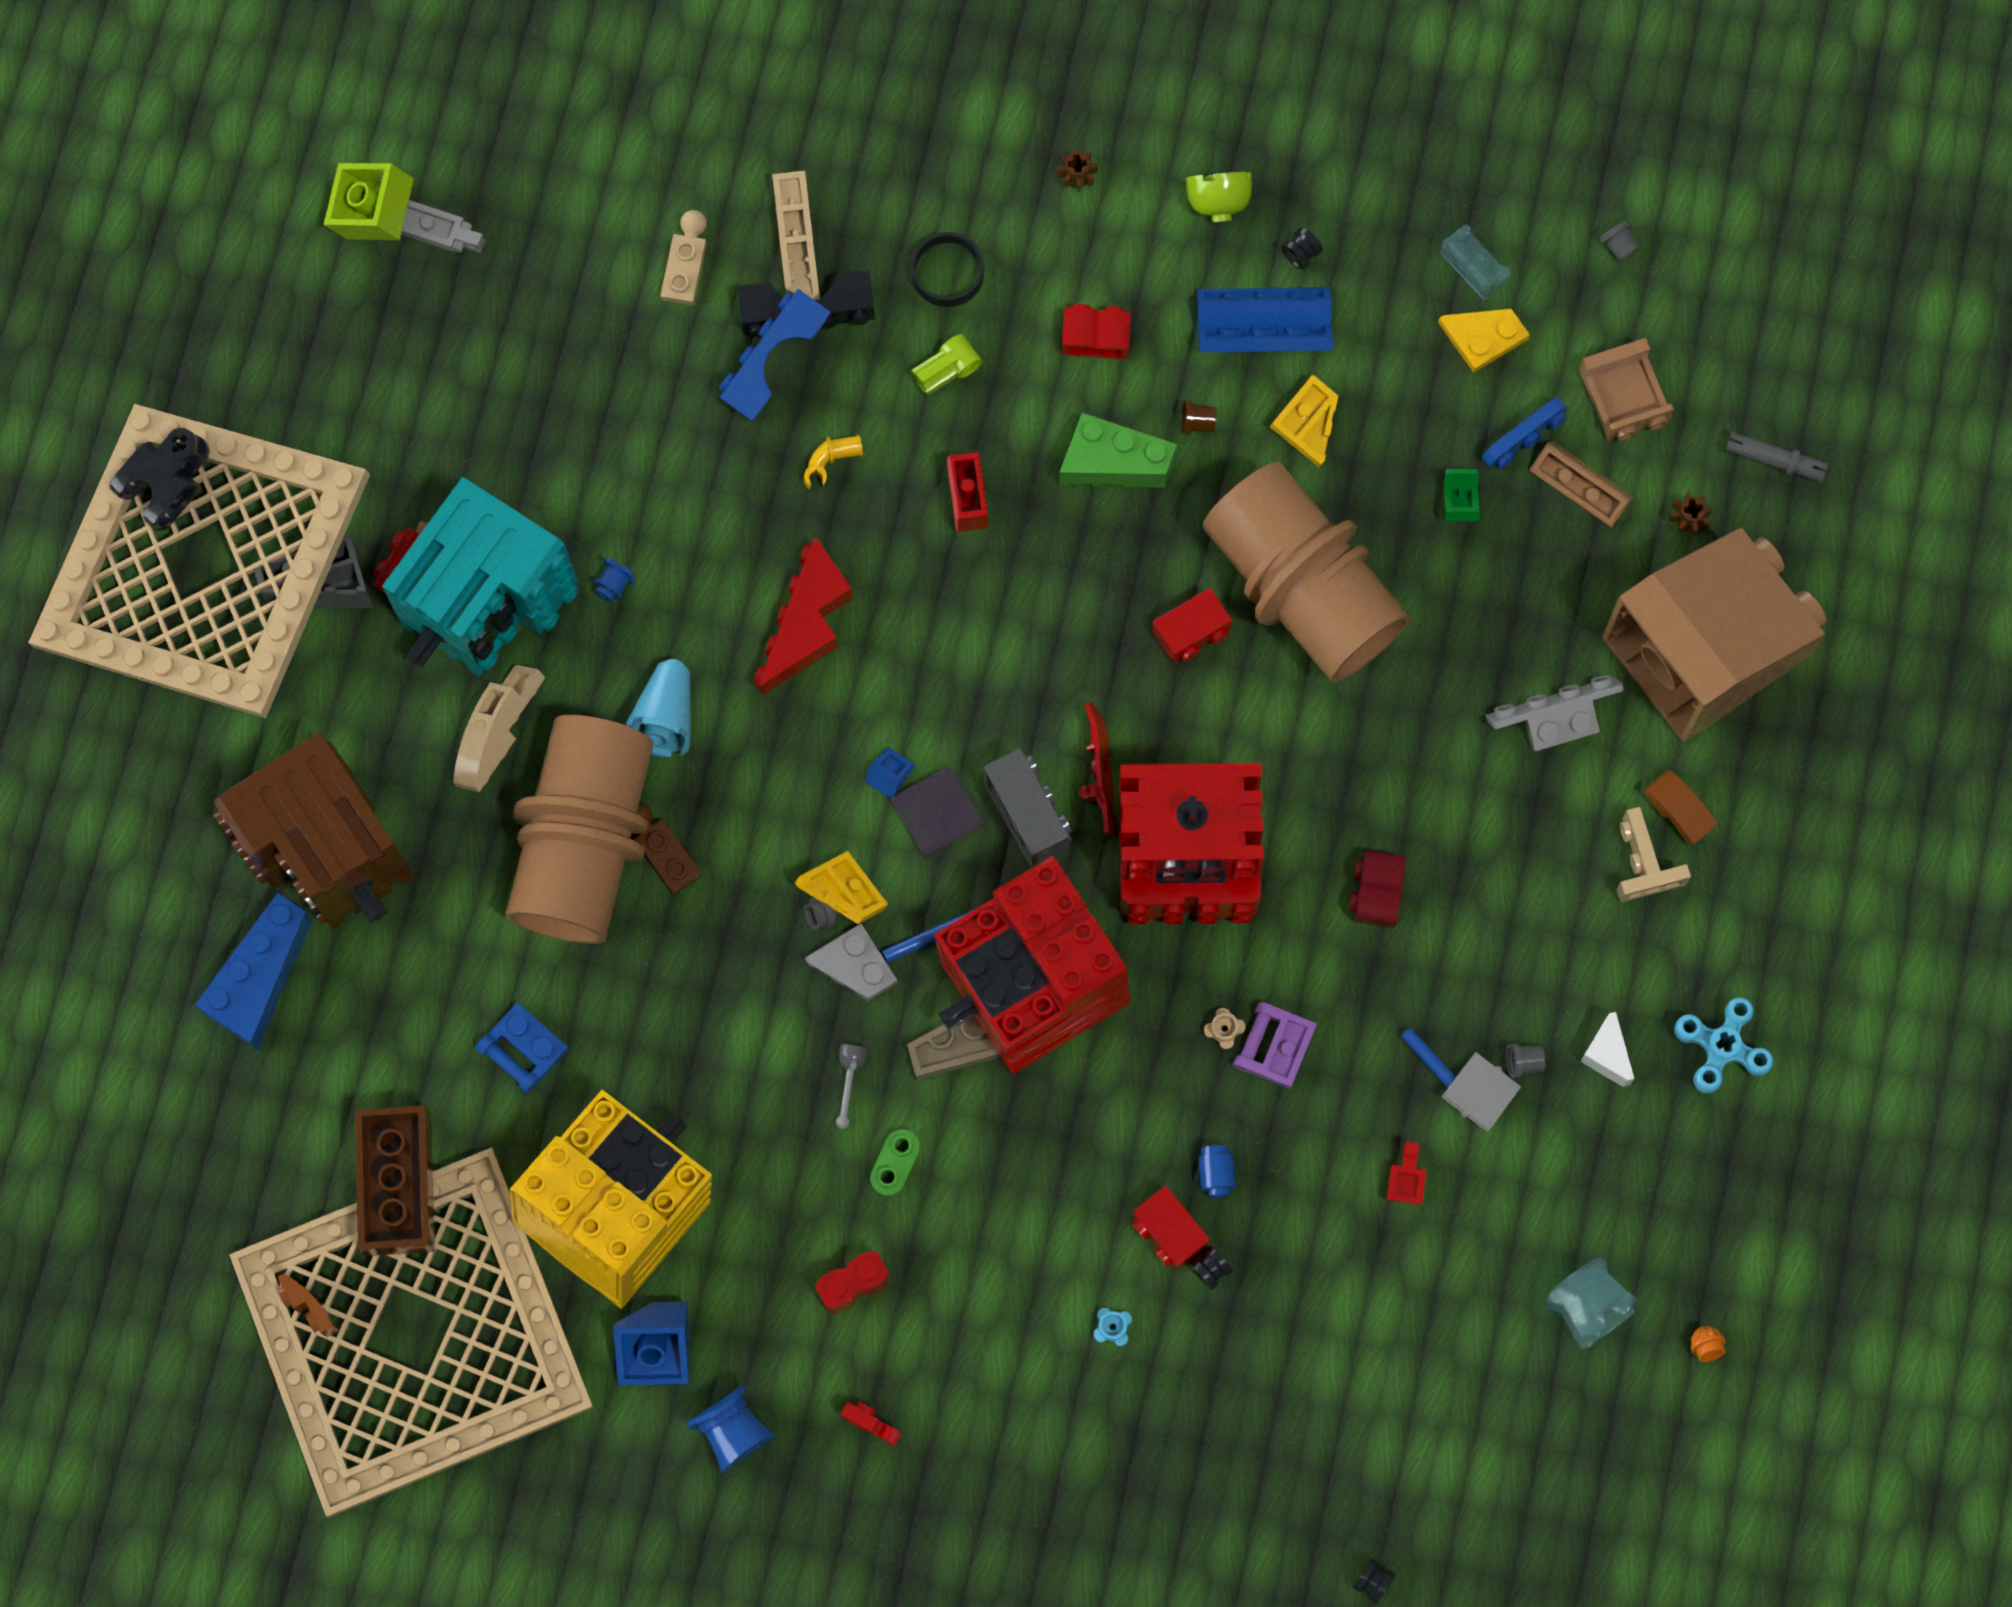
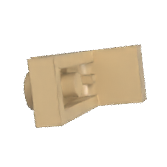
M1637 807L1627 810L1622 818L1623 822H1620V830L1624 841L1630 842L1633 854H1630L1631 866L1635 874L1640 873V877L1620 882L1616 889L1620 903L1687 885L1691 878L1687 864L1660 871L1641 808Z

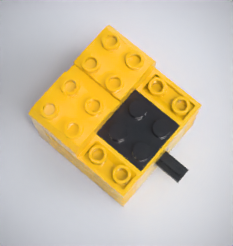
M601 1090L561 1137L555 1136L510 1188L512 1223L570 1271L622 1309L710 1205L711 1199L709 1197L711 1196L710 1189L712 1187L710 1181L712 1180V1174L672 1144L687 1127V1124L682 1121L681 1117L671 1113L655 1131L608 1093Z

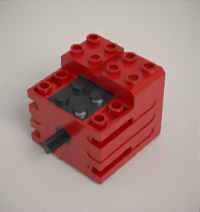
M1261 763L1121 765L1119 785L1120 913L1128 920V924L1145 925L1149 923V920H1162V923L1166 925H1178L1183 923L1184 913H1196L1198 924H1215L1218 922V919H1231V922L1234 924H1248L1252 922V917L1258 912L1261 899V871L1264 860V845H1261L1263 835V818H1261L1262 790H1259L1262 778Z
M1053 856L993 891L992 900L934 934V938L937 941L938 954L941 958L940 963L963 997V999L938 1013L942 1023L950 1031L971 1017L976 1016L977 1021L985 1030L986 1035L999 1052L1000 1057L1012 1075L1130 1004L1128 974L1124 962L1095 918L1090 914L1086 904Z

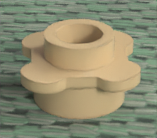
M1220 1008L1216 1011V1016L1212 1022L1205 1025L1204 1034L1208 1038L1213 1037L1220 1042L1221 1048L1230 1049L1233 1047V1040L1237 1035L1245 1031V1023L1240 1019L1237 1020L1234 1015L1229 1013L1228 1009ZM1227 1026L1228 1030L1224 1032L1221 1030V1027Z

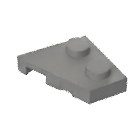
M859 924L805 957V961L810 967H815L840 985L847 986L867 1001L872 1000L898 984L896 977L862 924Z

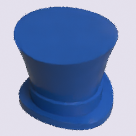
M744 1383L721 1401L685 1423L689 1429L700 1430L703 1435L707 1436L722 1474L771 1442L777 1436L746 1406L747 1403L743 1399V1395L747 1387Z

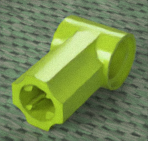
M959 334L944 343L939 353L912 369V375L921 390L928 396L956 377L961 379L971 375L981 366L983 361L963 334Z

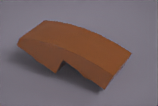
M1666 770L1643 790L1662 818H1670L1687 845L1695 844L1718 824L1695 793L1671 770Z
M285 1274L278 1276L282 1287L278 1288L277 1291L286 1308L292 1306L298 1313L309 1308L310 1311L305 1313L310 1327L313 1332L319 1330L326 1338L339 1332L334 1320L318 1299Z

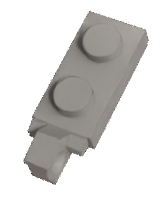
M409 200L401 235L460 253L463 247L481 253L485 244L483 235L472 231L471 224L465 222L462 217Z

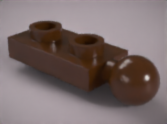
M639 803L637 814L649 822L646 832L634 838L635 842L645 847V856L675 896L701 878L702 874L662 819L653 825L651 809L646 804Z

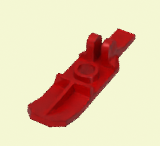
M1089 701L1085 703V709L1090 719L1091 745L1087 746V750L1095 755V759L1091 762L1093 776L1097 781L1094 784L1083 785L1079 789V795L1090 803H1098L1103 813L1104 833L1114 836L1112 811L1114 793L1109 735L1100 712Z

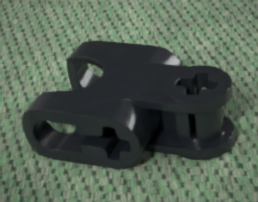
M186 428L173 429L159 447L150 441L142 444L112 478L110 489L117 497L130 500L136 497L142 490L151 487V501L143 512V518L153 530H166L196 496L199 484L192 476L208 459L209 445L205 439L194 435L193 432Z

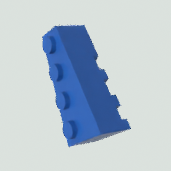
M277 893L195 1004L204 1015L257 1051L263 1041L262 1036L267 1024H270L275 1012L274 1008L280 993L284 991L293 962H296L311 926L312 920L308 914Z

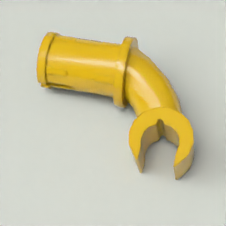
M860 435L830 440V437H826V441L815 450L809 460L808 468L804 473L803 481L805 486L810 490L811 483L809 477L816 473L821 478L822 488L824 487L827 479V473L824 468L828 462L833 463L834 459L862 456L863 450Z

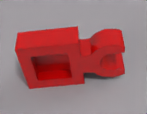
M858 1401L856 1406L847 1402L841 1413L842 1419L895 1447L901 1436L900 1431L874 1417L877 1411L868 1405Z

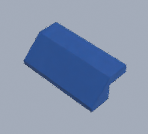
M1330 288L1197 289L1199 352L1333 350Z

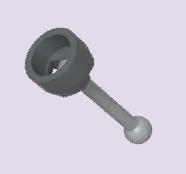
M840 1044L839 1061L847 1070L840 1116L836 1119V1126L840 1129H845L849 1126L847 1113L853 1073L865 1063L868 1050L865 1047Z

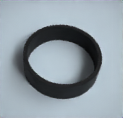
M954 232L934 234L922 241L913 254L911 261L912 281L919 295L933 305L940 307L962 305L971 300L982 286L984 279L982 254L977 245L964 235ZM954 243L971 251L980 266L979 275L975 283L967 291L955 296H939L926 290L917 279L915 271L920 257L929 248L938 244Z

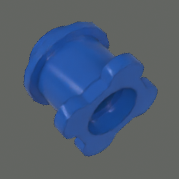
M606 557L603 561L606 565L604 571L598 579L595 578L592 582L596 587L594 592L608 602H612L613 599L621 600L623 597L621 593L627 583L634 584L636 581L633 577L634 573L629 568Z

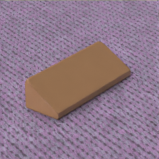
M1554 441L1546 444L1529 470L1610 527H1613L1634 498L1631 494Z

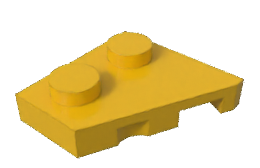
M1512 309L1443 315L1438 320V324L1473 373L1526 342L1530 336Z
M1312 375L1270 425V428L1317 467H1320L1325 461V451L1332 429V418L1336 410L1338 395Z
M848 851L799 876L795 882L798 888L819 901L828 904L834 910L857 924L884 911L888 905Z

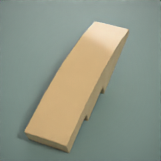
M805 171L772 174L786 294L788 291L794 294L797 289H800L816 301L820 299Z

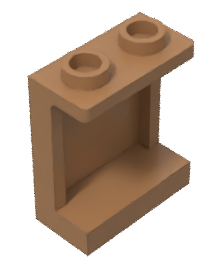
M1646 338L1585 357L1582 360L1579 371L1607 441L1616 438L1619 441H1624L1634 437L1637 431L1646 428L1650 430L1660 429L1669 423L1668 421H1670L1674 412L1673 405H1667L1648 359L1650 347Z

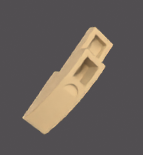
M515 665L502 685L489 683L471 715L461 741L453 779L456 787L480 792L488 782L489 777L516 740L509 731L510 728L518 720L519 715L545 679L539 669Z

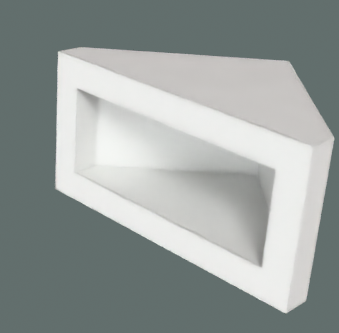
M1613 1012L1608 1014L1580 1062L1625 1087L1632 1083L1634 1075L1617 1014Z

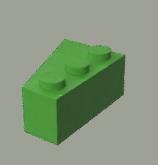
M1082 413L1059 472V486L1091 484V486L1102 487V484L1123 485V487L1165 488L1176 459L1177 444Z

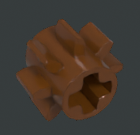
M1074 148L1073 153L1069 156L1061 155V163L1064 166L1057 167V176H1065L1063 181L1064 188L1071 186L1080 192L1081 187L1086 184L1094 185V178L1091 174L1098 173V164H1090L1091 152L1084 154L1078 152L1077 148ZM1074 168H1080L1081 172H1075Z
M1687 492L1683 502L1677 499L1674 500L1672 507L1678 512L1672 513L1669 521L1677 523L1679 526L1678 533L1684 530L1691 532L1692 536H1696L1699 526L1704 529L1708 528L1710 521L1705 517L1711 515L1713 507H1706L1703 502L1704 495L1699 498L1691 497L1690 492Z

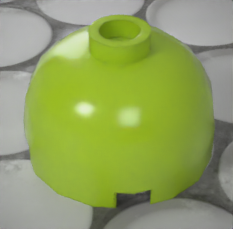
M1251 172L1217 173L1205 177L1203 175L1186 177L1189 202L1199 214L1212 216V222L1232 221L1231 214L1243 211L1249 204L1252 196Z

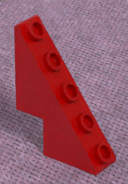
M817 538L812 540L811 545L806 544L800 558V563L803 564L800 575L795 574L791 580L788 591L789 594H792L788 606L783 605L777 619V624L780 625L777 636L772 635L766 647L765 654L769 655L765 667L760 666L757 670L754 685L760 687L762 695L838 647L835 634L823 618L853 599L852 588Z

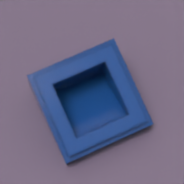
M887 747L870 765L865 782L887 797L893 798L916 765Z

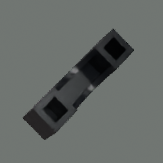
M869 270L836 274L831 289L823 297L816 300L817 303L831 312V315L820 329H830L835 327L836 324L842 323L863 325L868 323L869 320H875ZM771 282L737 286L744 335L761 337L758 333L769 318L775 321L782 310L778 308V305L783 297L776 292Z

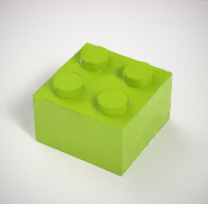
M338 163L324 225L347 240H400L414 178L392 163Z

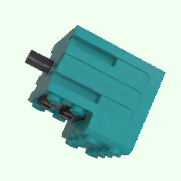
M464 477L460 479L382 586L403 628L413 634L416 631L421 634L406 654L407 658L412 660L414 664L423 667L438 647L457 663L459 660L463 661L468 670L479 677L484 670L489 671L498 659L497 652L504 642L508 644L515 637L518 631V623L537 635H540L544 629L550 631L559 619L560 614L557 611L563 602L570 604L579 591V587L576 586L578 579L573 565L570 564L571 560L565 544L558 537Z

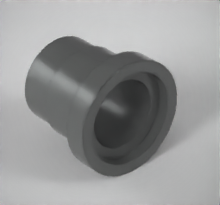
M1627 220L1616 225L1599 238L1602 244L1606 243L1619 261L1640 248L1629 230L1631 225Z
M1518 1043L1508 1044L1506 1049V1066L1509 1076L1511 1078H1520L1522 1074L1543 1072L1545 1068V1054L1542 1046H1519Z

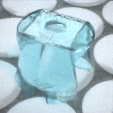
M1598 1258L1592 1259V1261L1576 1270L1555 1286L1545 1304L1555 1312L1562 1314L1578 1346L1581 1349H1586L1634 1314L1633 1305L1636 1303L1637 1298L1608 1274L1606 1259Z

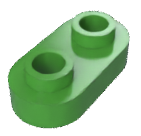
M899 1129L887 1137L870 1176L872 1188L878 1195L890 1198L897 1196L904 1189L920 1153L919 1140L913 1132ZM899 1141H906L909 1144V1148L905 1152H899L896 1149V1144ZM886 1172H890L895 1176L893 1182L889 1184L881 1180L882 1175Z

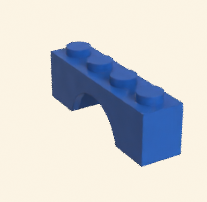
M797 289L794 294L790 291L787 292L778 305V308L782 310L775 321L771 318L766 321L758 335L763 337L755 348L751 345L748 346L739 359L743 366L736 375L730 372L719 387L723 391L720 398L751 421L755 420L773 395L766 383L764 373L767 357L773 348L779 343L792 338L812 341L831 315L830 311L800 289Z

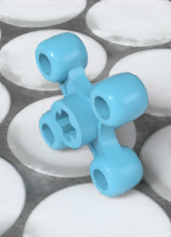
M1737 997L1729 1001L1724 1011L1725 1022L1719 1028H1707L1698 1017L1691 1014L1683 1015L1675 1023L1674 1034L1679 1041L1687 1044H1700L1706 1051L1707 1061L1705 1065L1696 1071L1693 1078L1696 1089L1701 1093L1710 1094L1718 1090L1723 1080L1722 1069L1724 1065L1730 1062L1740 1063L1749 1074L1756 1077L1764 1076L1773 1066V1056L1768 1050L1761 1047H1748L1741 1040L1740 1030L1743 1025L1751 1020L1754 1012L1751 1002L1746 998ZM1734 1008L1742 1009L1744 1016L1737 1015L1734 1012ZM1683 1025H1690L1694 1032L1687 1033ZM1720 1039H1722L1723 1043L1729 1042L1730 1048L1727 1052H1725L1724 1047L1718 1049L1717 1043ZM1754 1058H1760L1764 1066H1757L1754 1063ZM1703 1075H1709L1713 1079V1083H1706L1703 1080Z

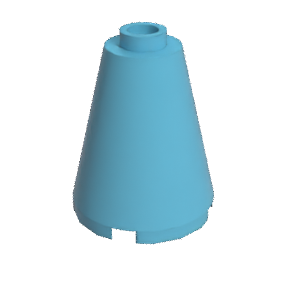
M668 659L657 665L625 723L626 726L646 734L654 741L651 754L654 756L671 757L672 752L680 750V755H684L689 750L691 744L690 671L683 662L676 659Z

